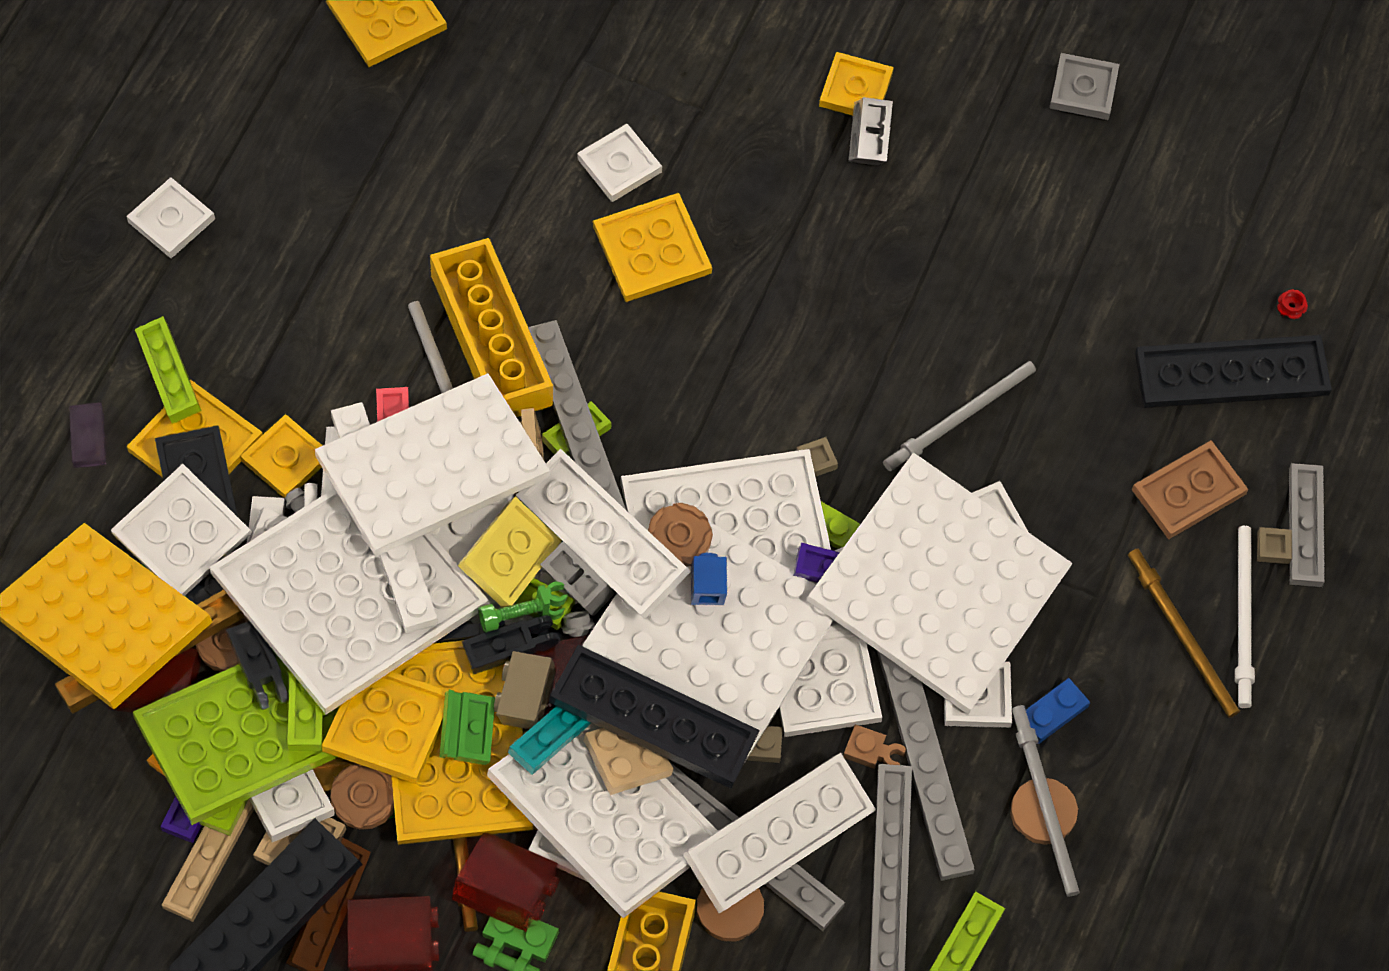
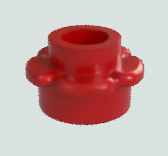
M1288 290L1278 298L1279 304L1277 309L1283 316H1287L1290 319H1298L1302 316V313L1307 311L1306 297L1298 290Z

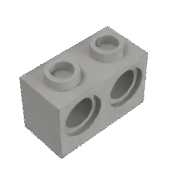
M863 97L854 102L848 162L877 166L887 162L893 101Z
M564 541L540 564L555 581L564 584V589L592 617L616 594Z

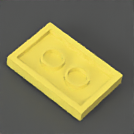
M515 496L509 500L459 563L458 567L502 608H506L515 603L542 568L540 564L558 547L562 540Z

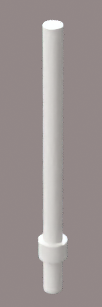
M1240 526L1238 528V667L1235 668V683L1238 684V706L1240 708H1250L1252 706L1251 684L1255 682V669L1251 667V527Z

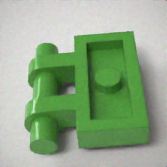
M496 903L483 931V937L492 940L493 943L490 947L477 943L473 956L483 959L484 964L493 968L497 965L509 971H541V969L530 965L532 958L544 963L546 962L559 934V928ZM504 946L520 952V957L516 959L502 953Z

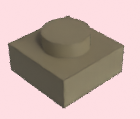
M826 437L798 446L796 451L810 450L815 477L838 468V462Z
M1260 527L1257 532V562L1290 564L1292 560V530Z
M767 726L747 760L780 763L783 727Z

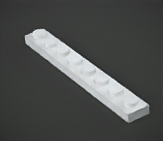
M362 402L331 410L332 420L339 438L370 425ZM411 541L380 554L379 557L406 634L438 625V618Z

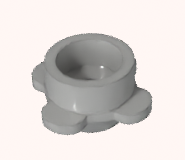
M576 611L566 614L563 617L564 623L561 625L563 633L570 634L571 637L586 635L589 633V629L595 627V623L589 617L588 611Z

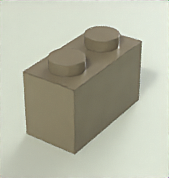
M512 652L510 662L506 661L503 668L502 680L505 683L502 693H497L494 702V712H497L496 714L503 725L530 729L545 716L557 670L552 658Z

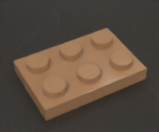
M1209 441L1133 485L1132 491L1166 537L1170 539L1247 494L1248 488L1215 444Z

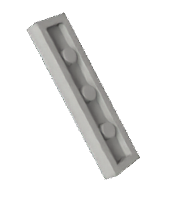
M1291 463L1289 468V530H1292L1290 585L1322 587L1325 582L1323 466Z

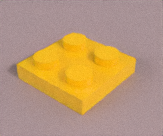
M836 52L820 98L819 107L853 116L855 101L863 97L884 100L894 67Z
M285 414L240 455L241 462L285 498L289 492L303 486L322 468L315 456V449L322 445Z

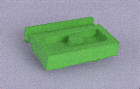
M450 689L445 693L440 758L450 757L454 758V760L487 765L490 762L495 697L467 692L458 693Z

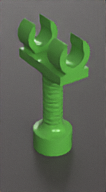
M556 581L550 583L547 588L544 585L538 586L536 599L526 601L525 603L522 602V604L510 605L506 608L503 607V609L494 608L492 603L478 607L483 631L486 633L497 630L501 621L529 615L530 613L537 612L539 617L548 615L552 620L561 618L565 608L557 611H552L549 608L550 605L558 607L566 602L568 594L561 597L551 594L552 591L563 590L564 584Z

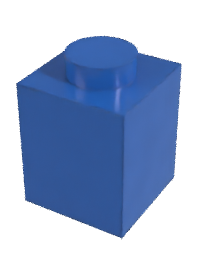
M702 553L699 556H694L691 564V605H724L727 597V557H718L715 553Z

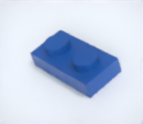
M1070 678L1026 709L1030 726L1035 729L1038 744L1089 707L1090 701Z

